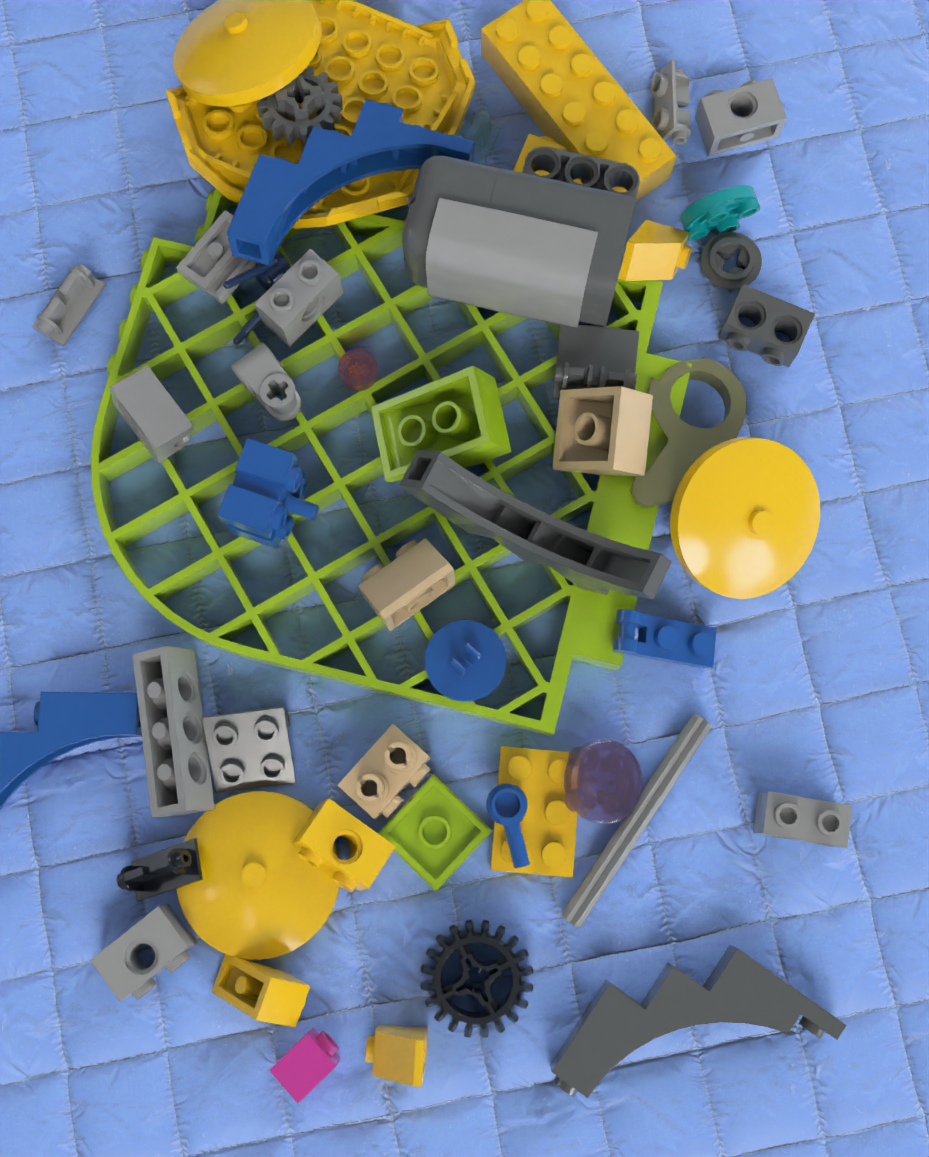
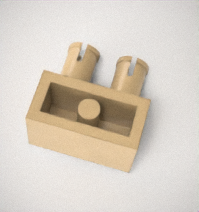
M392 724L337 786L373 819H378L381 814L388 818L403 802L399 794L409 783L416 787L431 769L426 764L431 758L397 726Z

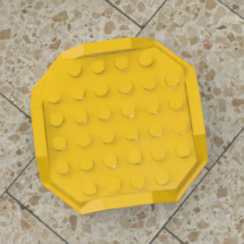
M310 0L321 22L322 36L314 58L302 73H305L310 66L313 67L314 76L318 77L325 72L328 75V83H337L338 94L342 95L343 110H341V123H334L336 131L347 136L352 135L365 99L378 103H388L393 107L403 109V123L420 125L426 129L448 135L459 134L475 90V79L466 58L463 59L458 48V39L449 18L415 26L355 0ZM182 85L165 90L189 165L227 199L239 204L259 154L272 158H284L291 163L298 164L304 150L301 140L295 139L292 146L287 145L285 136L274 140L272 129L265 131L262 118H259L257 102H260V100L238 106L219 107L198 102L187 94ZM301 103L298 104L299 109H302ZM420 169L390 171L352 182L317 202L301 216L292 228L330 226L407 205L412 200Z

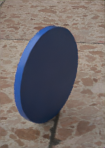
M458 620L443 626L432 636L425 652V669L431 684L445 697L460 702L476 701L488 696L500 684L506 670V652L501 639L491 628L473 620Z

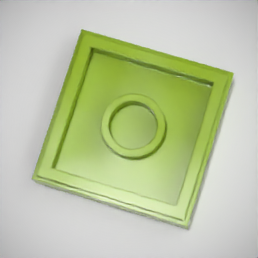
M433 774L378 834L395 845L394 851L437 891L492 830Z

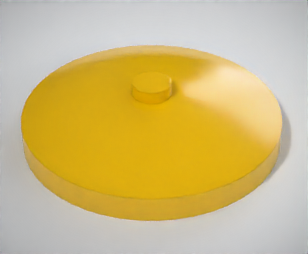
M218 0L194 18L181 34L173 54L175 74L187 94L206 105L229 107L263 99L288 85L309 65L321 42V22L310 0Z
M739 437L721 442L707 450L690 466L683 476L675 493L671 508L670 533L672 545L685 572L696 583L707 590L725 597L738 599L762 596L785 584L804 564L816 540L820 523V498L815 479L800 456L787 446L772 440L756 437Z
M252 791L237 794L215 804V809L206 811L195 822L185 837L184 842L197 838L203 880L177 888L176 891L185 918L202 940L229 956L249 960H262L278 957L295 950L310 940L323 927L335 907L340 886L331 879L334 873L322 865L319 868H315L303 861L298 856L300 849L292 844L314 810L301 801L284 794ZM334 841L333 851L334 854L340 859L338 846L336 844V841Z

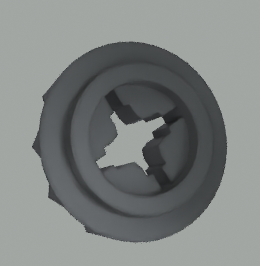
M736 232L718 234L711 238L703 248L700 259L703 277H707L713 283L714 288H726L728 292L741 288L742 284L748 286L756 280L761 270L762 257L760 250L754 241L743 234ZM738 252L737 267H732L724 272L723 266L725 261L722 258L728 260Z

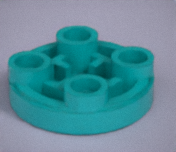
M737 185L718 190L697 200L683 211L680 220L684 231L690 232L688 241H695L717 230L718 234L736 231L740 228L738 220L752 216L760 211V205L752 186Z

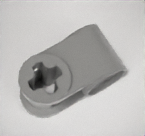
M263 342L231 365L232 370L245 388L252 395L254 394L274 419L289 421L298 415L302 404L295 384L271 350ZM280 394L285 398L282 401L277 398Z

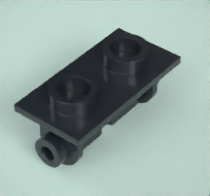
M197 838L131 861L132 865L122 868L121 872L117 875L118 886L121 889L135 891L137 902L203 880Z

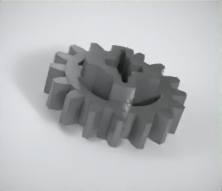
M310 66L305 73H301L288 85L257 102L259 118H262L264 130L272 129L274 140L285 136L288 146H292L295 139L301 140L303 147H305L313 126L325 130H335L334 123H341L342 95L338 94L337 83H328V75L325 72L318 77L314 76L313 67ZM299 103L302 104V109H299Z

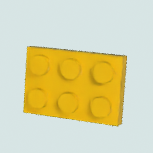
M501 746L497 786L507 783L518 786L527 798V810L520 825L530 864L520 868L513 867L504 826L494 821L490 870L573 878L582 753Z

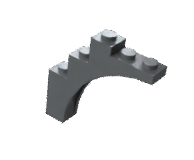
M418 449L399 484L400 487L467 533L492 538L522 560L549 566L584 590L606 595L611 590L654 600L672 563L662 553L636 548L607 539L544 513L489 484L441 452Z

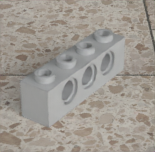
M165 645L132 654L151 818L184 816L215 809L207 743L202 720L203 711L195 650Z

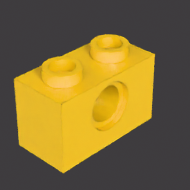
M329 798L319 802L292 842L294 846L300 849L298 856L303 861L315 868H319L320 865L334 873L331 879L349 892H353L354 889L358 891L369 889L396 847ZM337 837L343 838L349 845V855L345 860L339 859L334 854L333 843Z

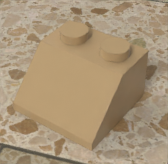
M623 386L560 390L552 469L608 476H645L653 395Z
M426 538L418 544L415 540L405 544L396 552L397 559L385 567L382 564L374 566L362 576L364 582L358 585L361 593L389 632L456 585L453 567Z

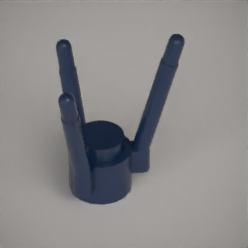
M277 250L270 266L257 263L253 268L225 281L223 286L225 289H230L256 277L259 284L267 291L291 266L282 253ZM258 311L233 339L235 345H239L260 322L261 318Z

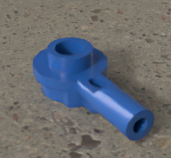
M510 783L500 784L489 792L486 800V809L489 816L496 823L504 826L513 867H524L529 865L530 862L520 822L523 820L527 810V798L518 786Z

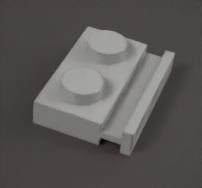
M224 210L176 267L182 277L206 294L212 295L221 304L238 287L236 285L230 289H225L223 286L224 282L253 268L258 263L232 256L227 231L234 215Z

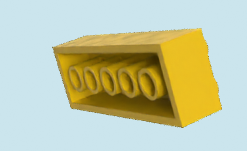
M524 0L481 28V55L545 136L565 146L566 151L626 163L634 167L640 177L636 201L670 179L676 160L675 153L551 0ZM580 178L583 184L589 183L587 180ZM622 187L612 188L614 191L617 192L627 191L625 188Z

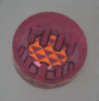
M350 350L341 357L338 364L340 379L351 390H366L373 386L378 378L379 371L376 359L366 350Z

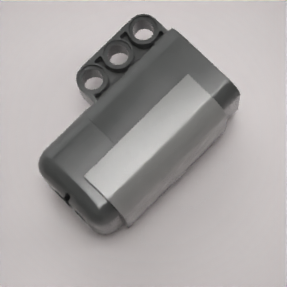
M537 147L531 150L525 159L522 173L443 155L432 156L424 161L419 170L402 233L406 273L413 283L428 288L429 296L578 328L579 321L606 327L639 188V174L634 167L626 163L551 147ZM539 170H544L549 172L550 174L546 176H540L535 172ZM577 178H582L587 180L589 183L578 184L573 180ZM622 187L625 188L627 191L617 192L614 191L612 188Z

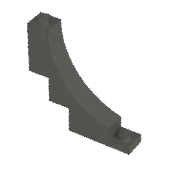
M729 945L703 987L669 962L641 1004L608 980H605L550 1063L552 1073L556 1075L553 1082L573 1097L578 1091L588 1098L599 1082L634 1050L655 1038L678 1029L700 1024L726 1022L764 1026L789 1034L801 1015L802 1018L798 1024L821 1039L823 1034L826 1033L838 1040L847 1025L740 949Z

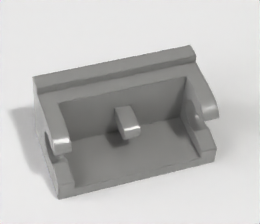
M148 365L110 387L114 406L158 465L190 443L191 439L188 434L194 431V426Z

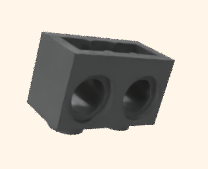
M742 284L718 338L726 341V344L735 350H748L760 355L768 364L790 367L798 355L815 313ZM747 317L754 322L755 326L746 327L740 323L738 318ZM774 332L787 334L790 342L780 341Z

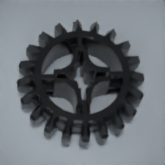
M469 919L465 922L466 934L461 935L456 924H453L449 927L453 940L449 942L442 934L436 936L437 943L443 949L441 952L430 947L427 949L426 955L435 960L436 963L435 965L422 964L421 972L433 975V979L421 982L420 987L424 991H435V994L425 1000V1004L427 1007H432L438 1003L441 1004L442 1007L434 1016L436 1021L443 1020L447 1014L451 1015L452 1018L448 1025V1030L451 1032L457 1029L459 1021L466 1023L464 1027L465 1037H471L473 1024H479L480 1034L485 1038L489 1035L487 1023L494 1022L496 1030L501 1033L505 1030L501 1019L503 1015H506L513 1023L518 1021L517 1013L511 1008L513 1004L520 1008H527L528 1001L518 994L519 991H533L532 983L521 980V976L533 974V967L531 965L519 966L518 962L527 958L529 954L526 949L513 953L511 949L519 941L516 935L511 936L506 942L501 940L505 933L503 925H499L495 934L491 935L488 934L489 920L484 919L482 921L481 932H474L473 921ZM468 944H488L498 949L504 957L498 960L482 962L475 957ZM457 950L463 966V972L451 984L443 987V965L449 955ZM467 958L470 960L473 968L479 967V972L481 969L489 972L484 977V991L487 997L484 996L481 988H474L475 983L472 987L468 983L465 984V981L470 978V965ZM511 968V987L504 1000L497 1005L493 998L491 984L494 979L502 975V972ZM471 994L477 997L485 1011L471 1012L464 1010L450 999L455 996Z

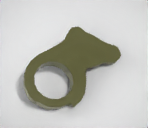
M702 357V359L683 360L668 368L660 381L651 378L648 394L653 395L652 412L658 425L667 436L668 441L652 466L645 472V476H637L634 479L630 492L635 505L647 509L663 504L672 506L677 488L690 466L713 446L737 438L745 419L747 409L746 395L742 384L733 372L715 360ZM690 372L689 380L703 381L715 388L722 397L725 407L723 422L715 427L698 428L690 426L681 420L673 410L670 400L671 388L678 378Z

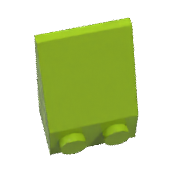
M474 365L371 407L384 477L387 482L403 479L418 449L441 452L462 467L477 465L512 452L496 379Z

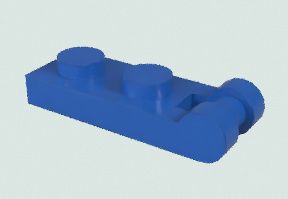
M617 610L616 623L619 624L618 638H614L613 652L703 669L713 668L717 628L642 614L635 610ZM635 628H639L638 640H634Z

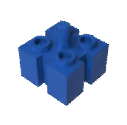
M247 438L235 468L237 473L233 484H229L217 516L223 523L228 524L227 528L232 534L278 549L281 539L287 540L293 527L294 517L288 516L289 512L315 520L319 511V505L303 500L308 480L305 479L306 475L302 468L298 466L299 462L294 453Z

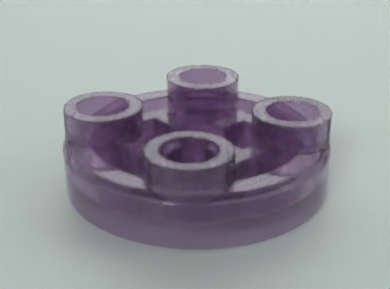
M612 740L590 741L571 750L564 774L565 804L567 808L594 823L609 824L626 818L639 802L643 783L641 769L633 753L621 743Z

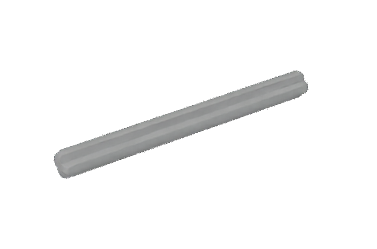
M698 715L690 717L563 910L562 917L567 922L578 928L582 926L711 729V724Z

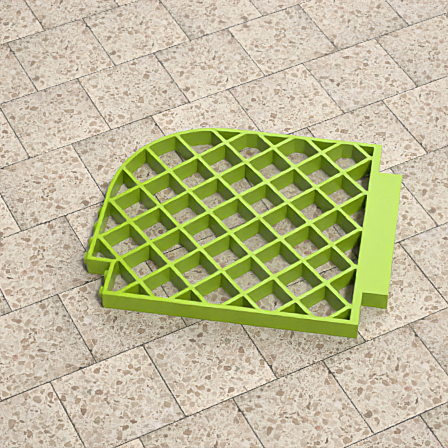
M216 188L215 191H210L206 201L207 217L204 225H200L197 229L195 244L224 210L229 212L230 205L238 207V203L227 199ZM371 214L338 224L324 226L335 230L347 250L326 263L339 273L340 280L359 270L380 305L335 331H332L324 316L321 315L315 321V324L323 337L280 361L279 363L284 371L293 379L334 355L343 369L345 364L347 367L350 360L344 349L391 323L414 358V361L368 387L361 386L363 381L361 377L359 385H353L355 378L353 374L351 383L357 392L356 394L308 421L300 410L295 417L299 426L267 444L292 453L310 443L333 483L306 498L305 501L319 505L318 512L343 499L368 542L315 572L291 531L287 541L308 576L255 606L231 562L262 544L238 537L221 547L199 508V505L227 490L229 484H233L237 473L235 468L238 461L188 489L169 456L162 464L179 494L118 528L114 516L110 481L153 457L140 440L111 456L112 440L119 416V411L113 404L110 391L111 386L147 365L159 381L187 367L207 403L185 414L194 426V431L188 434V436L190 437L218 421L239 458L243 447L225 417L257 399L242 383L214 398L193 363L231 342L256 313L255 302L240 309L231 294L225 302L233 313L232 315L181 342L162 308L199 288L182 277L179 272L163 281L161 280L167 262L179 264L194 246L153 237L150 248L143 252L141 258L142 273L139 283L134 284L131 289V308L128 317L122 320L119 327L118 337L120 342L117 352L112 354L108 361L107 374L109 377L99 405L91 447V484L95 509L110 550L132 585L147 602L168 620L195 638L221 651L280 668L553 736L572 660L618 671L622 665L624 654L613 652L614 638H618L619 624L616 623V612L619 609L635 610L637 596L609 590L607 595L584 590L574 583L569 585L565 577L551 567L541 565L557 592L508 620L480 575V572L511 555L512 552L499 544L471 560L448 520L427 504H425V509L382 534L375 536L352 498L351 493L384 475L381 457L341 478L317 438L368 410L372 417V406L377 405L424 377L428 383L441 379L436 370L476 347L483 345L507 383L498 388L501 406L503 407L517 399L542 439L539 443L497 467L492 460L479 464L485 473L480 476L481 479L514 497L505 480L550 454L554 456L556 433L529 391L555 377L557 355L519 376L495 337L527 318L499 312L484 320L476 306L456 302L471 328L432 351L425 353L403 316L437 297L429 296L428 288L415 285L391 298L370 264L402 246V233L405 221ZM291 227L282 242L307 228L294 229ZM352 234L369 238L358 244ZM280 245L278 251L282 253L292 267L293 265ZM617 279L611 306L620 319L606 326V328L639 331L635 390L648 394L651 378L660 381L668 368L681 362L646 353L663 281H625ZM629 298L642 301L640 310L634 307ZM151 311L155 312L174 347L133 369ZM262 320L254 328L263 324ZM545 322L559 343L561 325ZM253 330L246 336L253 349L261 344ZM690 372L678 378L671 388L670 400L672 408L679 418ZM652 410L645 472L652 466L668 441L667 436L658 425ZM562 471L578 499L552 513L551 516L567 522L586 510L591 511L586 531L636 548L649 550L659 505L648 509L635 505L630 489L637 476L599 475L596 491H592L581 473ZM189 511L211 548L212 553L150 588L132 562L126 547ZM290 512L288 515L294 517L293 527L308 519ZM436 522L462 567L454 571L456 585L451 589L468 579L471 580L498 625L493 631L500 639L506 638L535 688L496 710L477 705L474 701L460 702L445 696L418 690L419 687L430 681L426 669L400 685L378 680L358 644L383 630L386 626L379 616H376L350 632L324 585L374 556H377L384 567L387 566L391 561L385 553L386 549L429 524ZM222 568L246 612L208 633L180 617L163 601ZM317 591L343 636L303 660L284 656L264 620L310 593ZM566 602L568 606L549 682H546L515 631L561 603ZM418 611L412 617L429 643L434 634L421 612ZM255 626L269 652L229 640ZM351 649L366 676L323 666V664ZM540 696L545 697L540 720L512 714Z

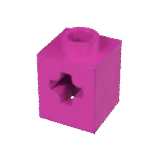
M312 1028L269 1071L292 1098L299 1103L337 1066L341 1060L336 1054L339 1051V1047L325 1031L318 1033Z

